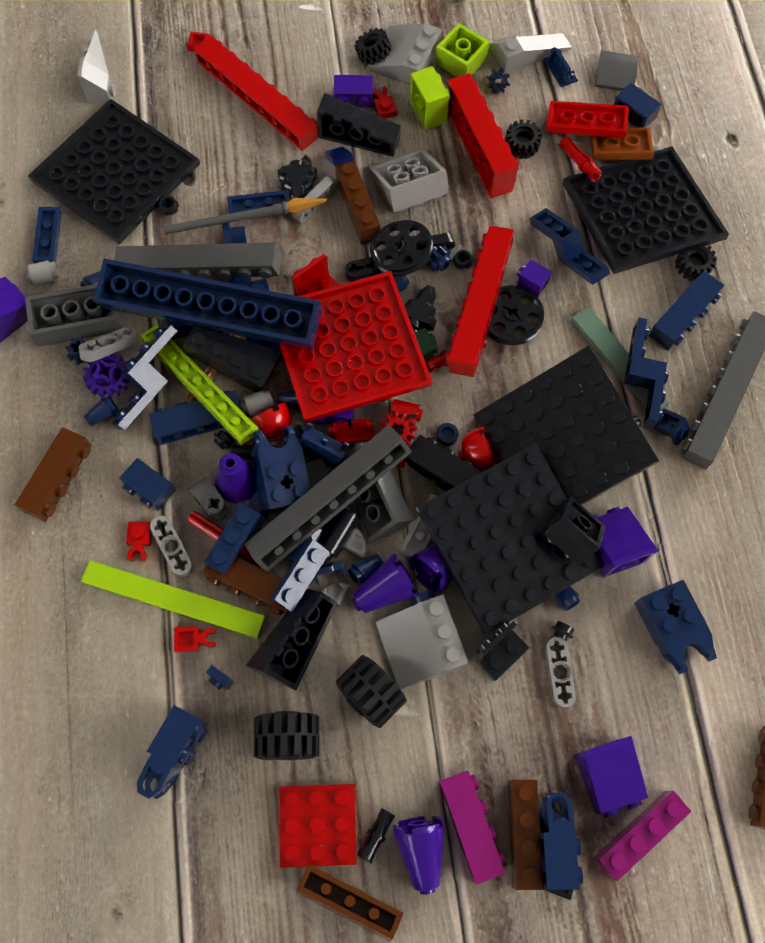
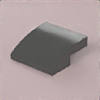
M601 50L595 87L622 91L631 82L635 85L639 56Z

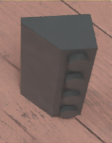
M97 284L25 297L29 335L37 347L71 341V339H80L81 337L88 338L103 335L123 328L121 313L104 309L93 301Z
M359 442L337 465H331L332 470L337 468L367 442ZM391 471L387 472L349 504L351 511L360 518L357 524L367 544L392 535L414 521Z

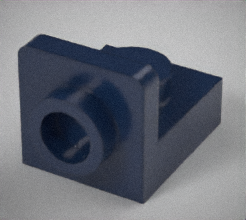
M664 408L662 410L661 422L657 423L653 429L671 437L673 444L678 446L689 435L690 428L687 419Z

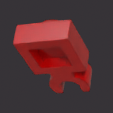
M383 86V93H378L376 88H373L374 108L377 115L385 119L397 116L398 110L393 97H387V87Z
M128 521L126 544L127 546H132L127 554L130 562L134 561L136 553H141L140 560L142 562L146 561L147 553L144 550V546H151V522Z
M198 626L174 628V652H200L201 644L208 648L216 647V642L207 641L208 635L216 634V630L208 628L200 633Z

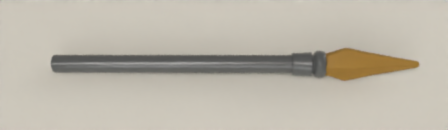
M293 198L288 202L283 201L282 204L278 203L258 209L163 226L166 235L272 214L300 213L326 202L327 199Z

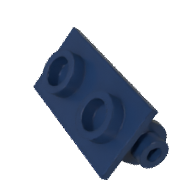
M553 47L550 50V56L544 58V61L560 87L578 82L575 71L570 68L564 59L561 49Z

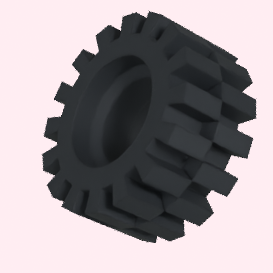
M375 28L374 31L370 29L368 33L365 31L363 36L360 35L358 37L359 40H356V44H354L360 61L366 65L369 63L373 65L375 61L379 63L381 58L384 60L386 58L385 55H389V51L392 49L386 31H383L381 28Z
M520 120L519 123L514 121L513 125L510 124L506 132L505 142L509 143L511 153H514L513 157L516 158L517 155H520L519 159H523V156H526L527 159L530 158V154L533 157L539 150L542 131L540 132L539 126L536 127V123L533 122L531 125L530 120H527L526 123H524V120ZM523 136L528 138L530 141L521 142L516 138Z
M709 245L708 247L704 246L678 254L675 260L676 269L679 268V275L684 273L683 278L686 279L688 276L690 277L689 281H693L703 271L711 273L716 265L717 256H714L716 252L714 250L710 251L712 247ZM697 257L703 262V265H694L688 258Z

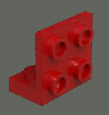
M325 253L313 258L307 266L295 271L291 277L294 296H302L339 285L329 274L328 258Z

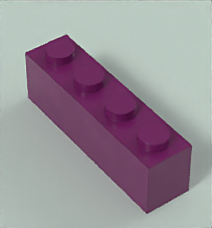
M465 771L438 781L473 883L477 885L505 874L503 867L507 866L502 851H497L494 841L497 840V835L493 825L488 826L485 815L488 814V810L484 800H479L476 790L479 789L475 775H470L469 771Z
M674 790L664 791L599 851L593 859L609 879L618 881L692 811Z

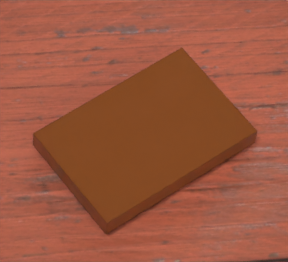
M651 127L627 128L626 138L595 137L590 135L593 160L653 159L654 157Z

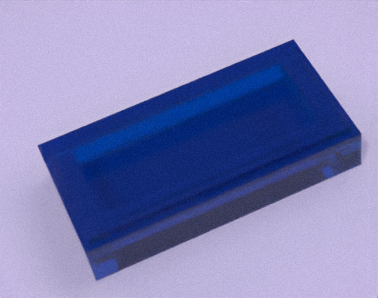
M343 146L325 152L326 159L334 166L353 161L352 153Z

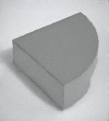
M354 528L343 548L364 559L366 555V542L362 533Z
M346 583L332 584L325 587L321 592L338 602L337 606L340 607L350 585Z

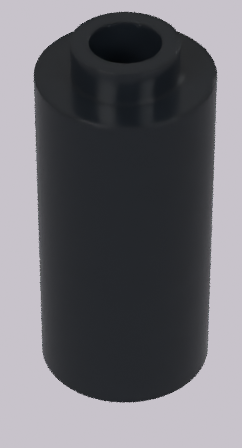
M346 508L334 517L319 542L321 546L330 552L327 556L329 560L332 557L337 558L360 520L359 516Z

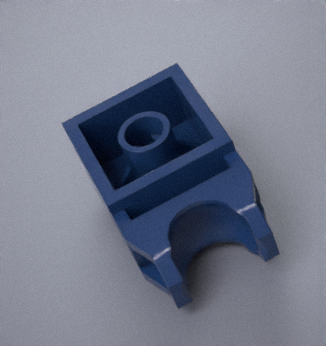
M291 425L283 428L280 448L272 447L262 430H257L253 433L252 459L261 511L266 512L287 508L311 489L302 445ZM281 481L285 483V486H281Z
M684 579L645 595L634 603L655 645L658 646L662 656L673 665L679 675L688 671L685 657L687 646L695 648L708 662L717 658L712 633ZM667 610H670L672 614L669 615Z
M174 705L147 750L151 755L138 778L137 792L148 799L152 797L158 799L164 796L177 779L184 765L188 766L195 755L193 750L198 742L201 743L207 735L208 729L206 727L208 723ZM155 778L158 782V785L156 789L152 791L150 788V784L152 780ZM146 779V781H145V790H144V789H143V782H144V780Z
M551 793L550 796L544 797L540 805L543 890H580V884H583L582 867H578L577 855L581 854L580 840L576 839L572 804L565 793ZM552 801L558 803L559 813L552 810Z

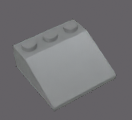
M425 23L389 26L386 34L391 43L392 49L389 51L390 54L385 55L386 58L384 60L381 58L379 63L377 61L373 65L369 63L367 70L410 85L411 73L431 66L436 55V46L441 42L442 29Z
M423 148L369 166V171L379 191L393 212L404 211L408 207L421 205L425 201L438 199L442 195L449 193L446 170Z
M444 595L420 602L375 622L394 679L400 689L462 669L468 665L467 657Z

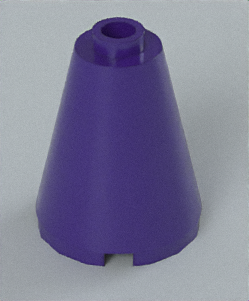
M233 453L226 454L220 459L215 477V487L224 500L238 504L250 500L256 492L257 486L253 471L254 466Z
M435 544L413 554L409 559L411 571L415 568L418 573L415 576L417 580L428 590H433L434 593L437 590L439 593H442L453 579Z
M396 554L390 556L353 593L355 598L352 599V602L358 611L362 610L364 613L419 594L418 588L414 589L412 584L414 581L401 560L395 561L397 560Z
M424 816L401 820L398 822V826L393 825V832L415 890L420 891V894H432L435 892V888L440 886L444 819L432 816V821L425 820Z

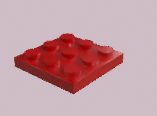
M355 784L279 787L280 868L307 867L308 864L312 866L357 865Z

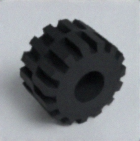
M361 655L336 680L338 689L346 697L347 702L353 709L378 728H381L407 702L404 693L394 680L377 663L364 655Z
M278 711L254 717L253 756L261 760H304L319 756V716L297 711Z

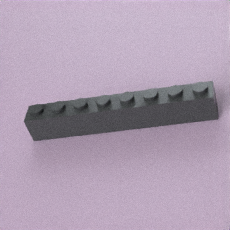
M275 242L117 246L114 260L210 279V277H220L223 279H229L230 277H241L244 279L250 277L270 278L272 276H279L282 252Z
M755 311L752 312L749 318L744 317L739 326L742 329L741 333L735 335L731 343L734 347L732 351L729 350L723 360L726 364L724 368L721 367L715 376V379L718 381L716 385L713 384L707 393V396L710 398L708 402L703 403L699 410L701 417L699 420H695L690 429L693 434L691 438L687 437L682 446V449L685 451L681 458L705 470L714 462L765 351V316Z
M387 425L244 544L254 561L268 572L412 451L403 438L390 425Z

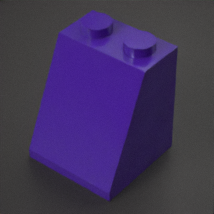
M6 277L0 278L1 343L28 321L25 296Z
M614 507L608 510L606 515L600 517L599 514L593 515L606 526L600 549L597 551L604 564V567L600 568L603 578L643 564L658 551L628 507L622 509Z
M631 736L574 754L595 814H604V817H610L619 813L618 808L627 805L628 809L641 806V800L648 798Z

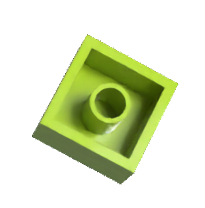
M458 23L436 46L435 64L456 77L469 73L472 76L488 59L490 41Z
M433 66L411 73L409 101L424 129L427 130L446 123L451 96L448 88L444 87L440 74L436 73Z

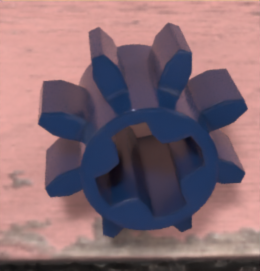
M502 68L499 69V72L492 69V74L486 76L489 80L487 88L493 87L492 92L494 94L498 90L505 93L504 89L506 86H510L507 80L510 75L508 73L503 75L504 69ZM501 79V82L496 84L495 80Z
M434 246L427 266L433 272L435 270H440L441 272L446 270L452 261L449 256L451 251L445 246H439V248Z
M83 337L75 340L71 339L69 346L65 347L69 352L67 354L69 360H74L78 366L80 363H87L80 359L79 345L85 342Z

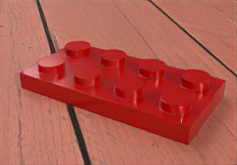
M550 101L546 132L626 138L629 106Z

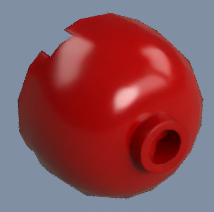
M284 402L275 409L270 408L250 420L259 430H262L267 440L273 439L275 443L282 439L283 428L292 424V415L286 402Z
M483 426L468 432L462 439V450L458 451L461 460L466 459L470 461L474 468L479 471H485L496 465L492 464L496 459L488 440L482 434L486 432Z

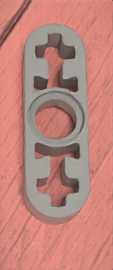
M328 175L304 198H325L328 200L336 191L338 181ZM324 203L300 213H292V216L300 223H304Z
M124 327L80 344V359L86 362L96 361L137 343L136 330Z
M165 516L155 517L150 524V529L171 570L178 577L189 576L193 571V563L171 521ZM163 523L166 525L165 530L168 536L164 537L163 533L157 530L159 528L158 524ZM170 541L178 543V548L174 552L166 551V544ZM179 556L183 563H187L184 571L176 569L179 567V564L175 557Z
M554 637L545 645V656L553 703L557 707L565 709L574 704L576 693L568 645L564 639ZM554 643H557L558 647H562L558 656L559 659L564 658V661L552 663V660L557 658L556 652L550 649ZM556 666L565 668L567 674L564 679L555 677L554 668ZM568 682V686H564V693L570 696V699L566 700V704L562 699H558L562 689L561 686L556 688L555 684Z

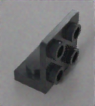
M515 620L510 625L505 622L493 635L495 639L492 641L488 638L477 650L478 657L475 661L494 681L505 673L530 648L513 631L518 624Z

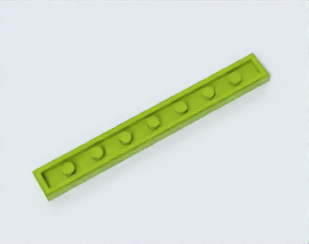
M158 324L140 335L144 343L146 341L150 342L154 338L153 333L159 327ZM170 339L156 356L240 445L253 438V433L259 430L258 427Z
M91 560L81 579L83 584L257 640L266 618L264 615Z

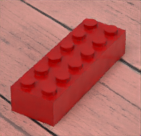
M470 73L449 79L447 88L451 99L448 104V114L490 198L513 192L519 163L517 158L513 157L509 143L505 142L500 126H497L493 112L489 111L486 99L479 91L477 81L473 80Z

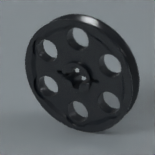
M400 220L384 226L376 233L370 245V253L375 266L383 273L391 271L394 276L407 275L419 270L428 262L433 252V242L429 230L423 224L412 220ZM400 231L398 235L390 236L391 232ZM412 231H420L416 236L409 235ZM386 245L385 249L376 250L378 246ZM427 245L424 250H417L418 246ZM388 259L394 260V261H393L391 264H389V265H384V264H383L384 261H386V260H388ZM408 259L414 260L410 265L403 264Z
M514 285L500 287L495 304L497 313L492 315L487 334L493 340L505 345H521L529 342L539 333L544 321V308L541 301L533 292L526 288ZM507 294L510 296V300L502 301L499 296ZM528 298L531 304L523 305L520 303V299ZM509 314H516V316H512L511 318L508 316ZM530 315H534L538 318L539 321L536 323H531L528 321L527 317ZM501 325L504 331L497 333L493 330V327ZM522 329L525 335L518 337L514 334V330Z

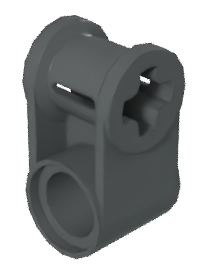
M207 476L188 489L198 505H201L212 520H222L227 516L228 508Z

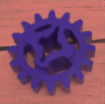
M115 353L94 362H87L90 367L83 368L86 375L82 376L86 382L85 386L94 396L98 394L100 398H104L105 394L112 398L113 393L120 396V389H128L125 383H131L122 374L126 369L124 365L127 360L124 361L121 355L116 357ZM105 372H107V373L109 374L110 379H108V377L106 376Z

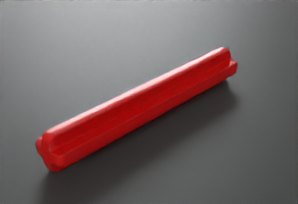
M193 511L188 517V523L216 541L224 530L196 511ZM244 545L238 555L261 568Z

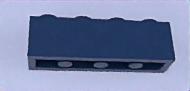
M703 271L658 320L648 336L668 351L673 345L678 346L686 337L683 334L686 331L691 332L697 325L696 319L698 317L703 318L710 310L708 306L711 303L715 305L722 297L720 292L725 285L706 271Z
M236 390L223 391L241 410ZM199 400L190 403H179L176 407L168 409L160 408L149 414L154 438L159 446L224 428Z

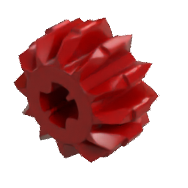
M395 411L394 419L387 414L386 419L389 423L381 421L380 425L384 428L390 425L393 429L395 426L398 428L403 427V434L400 436L409 447L411 444L407 438L416 439L414 434L409 433L417 431V426H410L413 424L414 419L410 418L405 421L407 418V413L405 412L399 418L398 411Z

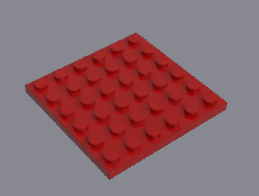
M391 271L299 296L319 300L323 307L314 350L280 344L305 423L432 386L433 382Z

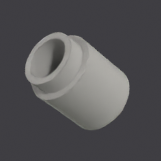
M47 260L30 264L28 269L25 270L28 282H33L34 286L52 282L59 278L55 261L49 262Z
M263 390L244 396V402H241L244 414H249L250 418L275 407L270 392H264Z

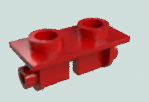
M368 418L353 420V427L350 428L348 421L332 423V425L328 426L329 436L342 444L344 442L368 441L374 437L373 421L368 420Z

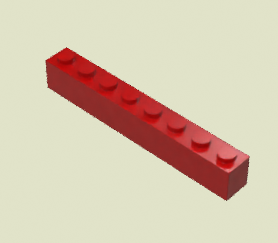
M209 36L194 48L199 65L301 151L319 138L318 123L315 119L308 117L287 96H283L278 92L274 85L266 82L246 62L243 63L233 51L230 52L225 48L221 41H217L212 36Z
M489 225L487 234H483L481 244L483 248L479 249L477 254L478 265L473 266V281L469 282L467 286L468 298L463 299L461 308L463 314L458 316L456 323L458 330L457 333H453L451 339L453 347L451 351H447L445 363L449 364V373L475 377L512 249L514 229Z

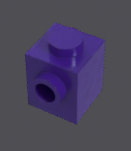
M530 260L526 266L522 265L517 273L519 277L517 286L526 288L539 297L549 283L552 271Z

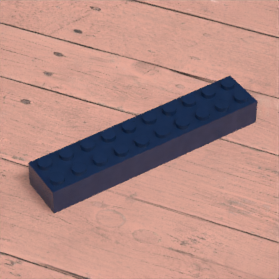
M103 259L93 300L104 309L189 326L196 325L209 330L314 350L323 310L319 300L110 259Z

